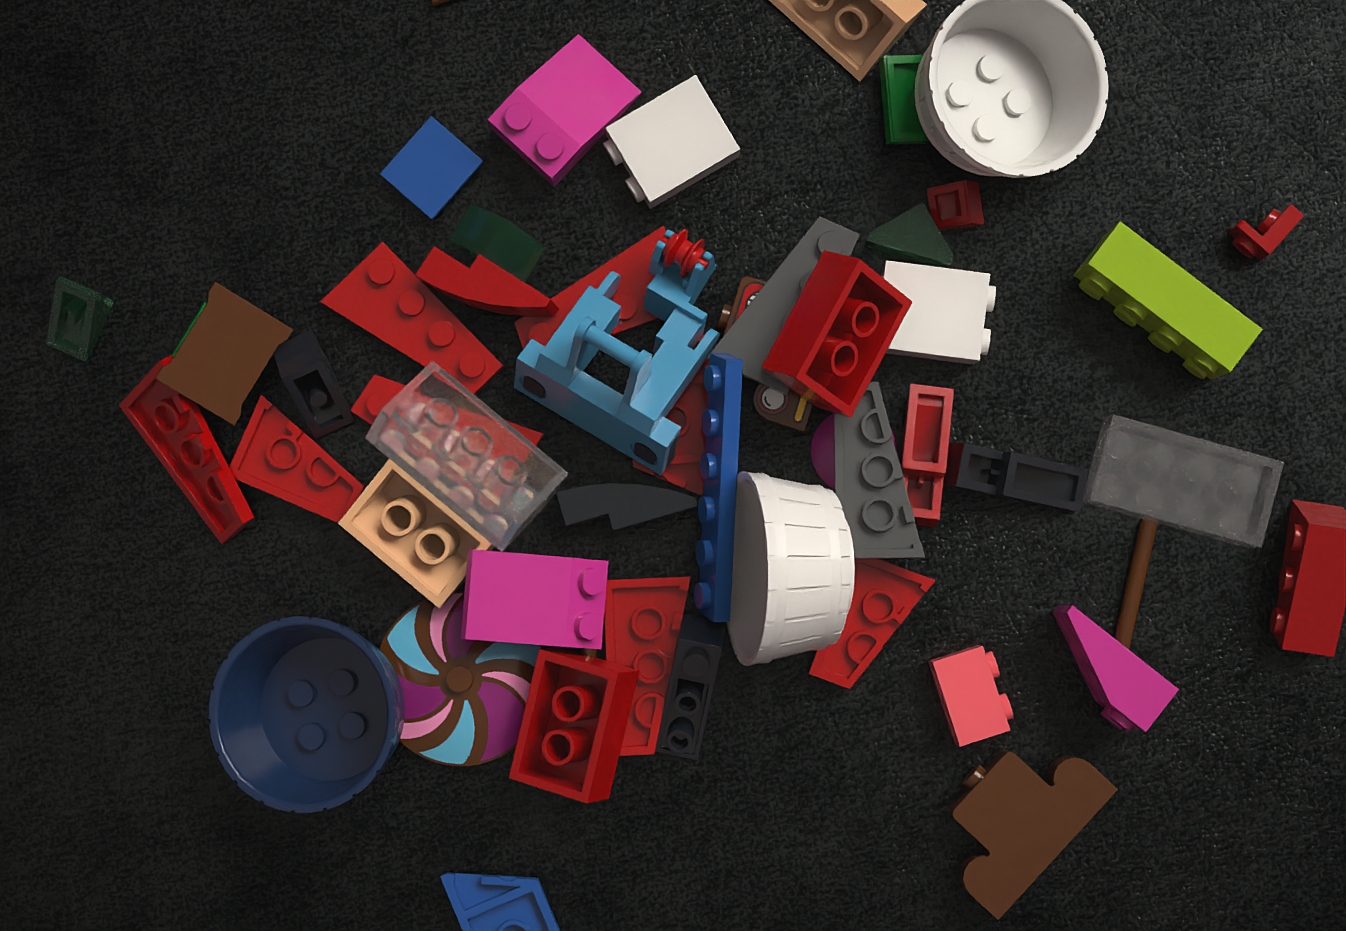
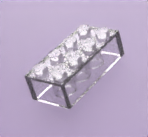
M431 361L381 409L365 439L501 552L547 505L569 474L434 361Z
M1113 414L1103 419L1082 502L1248 549L1260 548L1264 540L1284 462Z

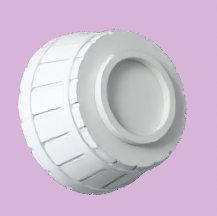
M965 0L943 21L935 33L930 46L921 59L915 79L917 114L921 126L932 145L954 165L965 171L984 176L1031 177L1055 171L1076 159V155H1080L1096 136L1095 132L1099 130L1104 119L1107 107L1105 101L1108 100L1109 85L1107 71H1105V60L1097 40H1094V34L1087 23L1078 13L1075 14L1073 9L1062 0Z
M740 472L737 475L730 622H726L735 655H737L741 664L750 666L758 663H769L774 659L811 650H823L828 646L834 645L842 634L846 617L850 610L855 576L851 532L838 497L832 490L826 489L821 485H807L769 477L765 473Z

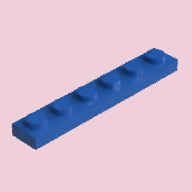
M710 353L709 365L706 366L704 371V386L708 392L707 409L704 410L702 415V430L706 436L705 453L700 458V473L704 479L703 497H700L698 502V516L702 523L701 540L696 545V559L700 566L699 583H696L694 587V602L698 612L712 622H730L743 360L728 353Z

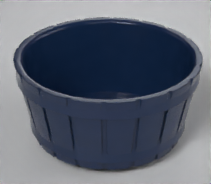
M294 616L282 618L280 621L275 620L250 632V636L246 635L233 647L227 655V660L224 659L213 683L214 690H211L209 701V719H211L209 727L215 751L219 753L218 758L233 781L236 780L238 782L237 785L245 793L277 810L287 812L295 810V813H312L323 811L325 808L328 810L339 806L362 792L376 779L399 743L405 719V701L398 675L390 661L375 645L350 628L336 622L315 617Z

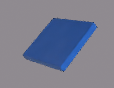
M431 116L380 175L420 211L433 220L484 162Z

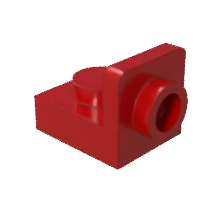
M1290 204L1280 213L1274 208L1256 228L1262 233L1261 235L1244 220H1240L1228 233L1234 238L1233 245L1243 255L1251 259L1255 256L1261 261L1271 254L1304 215Z

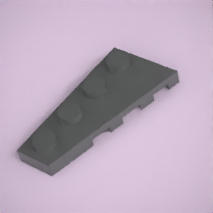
M819 216L711 353H728L742 359V376L787 396L790 388L763 369L762 365L824 250L850 256L860 234Z
M878 382L869 383L851 418L834 413L835 494L841 503L842 511L851 532L854 559L925 558L923 547L919 539L915 517L909 502L903 479L904 476L892 438L893 435Z

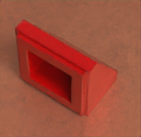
M963 180L927 188L932 231L984 224L980 190L977 182Z

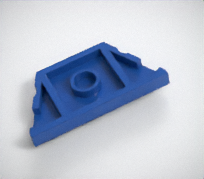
M447 872L440 876L462 931H560L538 878Z

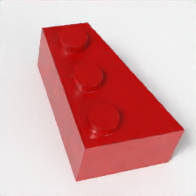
M1292 499L1283 567L1279 576L1278 604L1271 613L1270 632L1274 633L1273 635L1281 649L1334 657L1346 607V510L1340 506Z

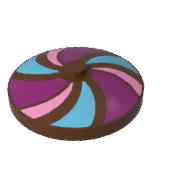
M455 591L441 608H438L427 598L413 605L394 622L379 649L392 664L403 689L405 719L399 741L412 752L427 760L450 766H473L490 762L502 757L516 747L539 649H545L544 645L461 639L465 591Z

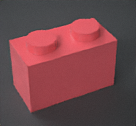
M976 645L928 661L955 745L961 747L1010 731L1007 720L1013 719V712L1007 695L1005 693L999 695L994 678L999 677L1000 673L992 651L985 653L983 646Z

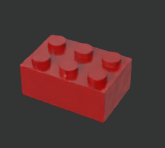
M824 250L765 359L762 368L815 407L851 418L907 314L912 301L862 260Z
M562 647L539 649L509 778L587 804L609 799L639 670Z

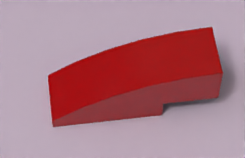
M434 246L415 274L426 286L448 298L474 308L500 314L528 317L555 316L559 310L550 298L480 254L472 266L468 268Z
M910 384L899 461L909 502L915 517V524L935 528L940 520L954 389Z

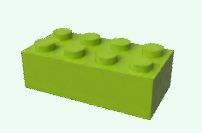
M1121 221L1104 234L1074 274L1081 281L1079 287L1086 294L1096 300H1100L1103 297L1116 307L1113 312L1119 319L1132 327L1136 324L1140 325L1150 333L1148 339L1152 344L1166 353L1173 350L1185 360L1183 366L1200 379H1204L1207 376L1212 380L1231 372L1263 330Z

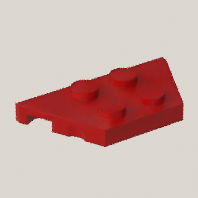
M702 335V337H701L700 340L697 342V344L695 345V347L693 348V350H695V348H696L697 345L700 343V341H701V339L703 338L704 335ZM709 360L704 362L665 417L680 426L681 430L678 434L679 438L675 457L662 475L632 459L634 469L702 497L704 479L700 473V458L705 453L706 436L702 430V415L704 410L707 409L708 392L704 386V371L706 366L709 365Z

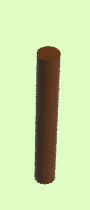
M1143 519L1140 520L1114 638L1128 650L1131 645L1158 525L1156 522Z

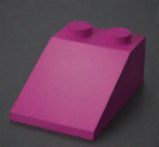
M578 34L518 86L488 118V122L494 133L555 187L606 132L605 127L616 122L642 92Z
M468 549L461 639L601 649L608 561Z
M1058 605L1053 611L1054 616L1094 700L1104 707L1100 715L1120 730L1123 728L1127 732H1130L1132 729L1146 732L1179 689L1073 605Z

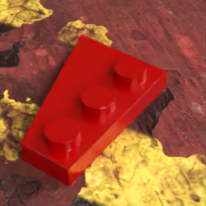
M262 395L260 396L229 467L234 478L339 523L366 487Z
M854 559L853 598L844 629L839 640L834 645L828 646L823 650H816L808 674L850 689L936 580L879 559Z

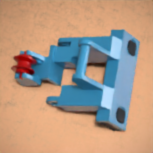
M668 229L664 237L655 246L649 268V273L655 277L647 286L643 309L663 320L665 324L655 337L653 348L655 355L653 357L646 350L638 352L610 335L619 323L621 306L610 300L620 284L621 275L611 271L598 289L589 285L546 346L533 339L529 341L517 357L514 388L657 474L662 475L675 457L679 438L678 434L681 430L680 426L665 417L704 364L720 336L719 332L711 328L703 336L695 350H693L703 335L707 319V313L693 306L716 269L714 255L704 250L705 240L701 238L693 244L688 241V230L683 229L679 234H676ZM598 350L605 352L631 368L624 395L583 372Z

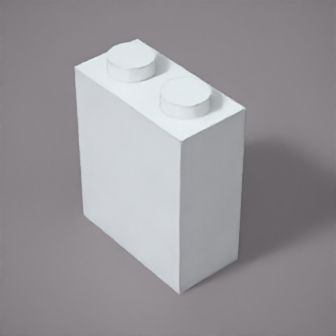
M696 75L605 127L606 136L609 140L604 142L603 145L616 166L620 163L624 164L631 176L625 180L630 192L638 203L645 200L650 209L735 160L740 154L738 144Z
M885 261L882 266L881 277L912 301L886 353L973 365L980 361V354L987 355L991 330L984 328L986 312L993 311L996 296V286H989L990 274Z

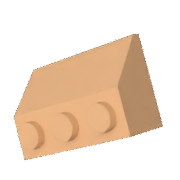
M769 0L858 81H861L879 62V59L904 35L927 6L923 0Z
M405 450L388 459L338 523L438 608H441L465 582L468 549L491 551L504 535L500 529Z

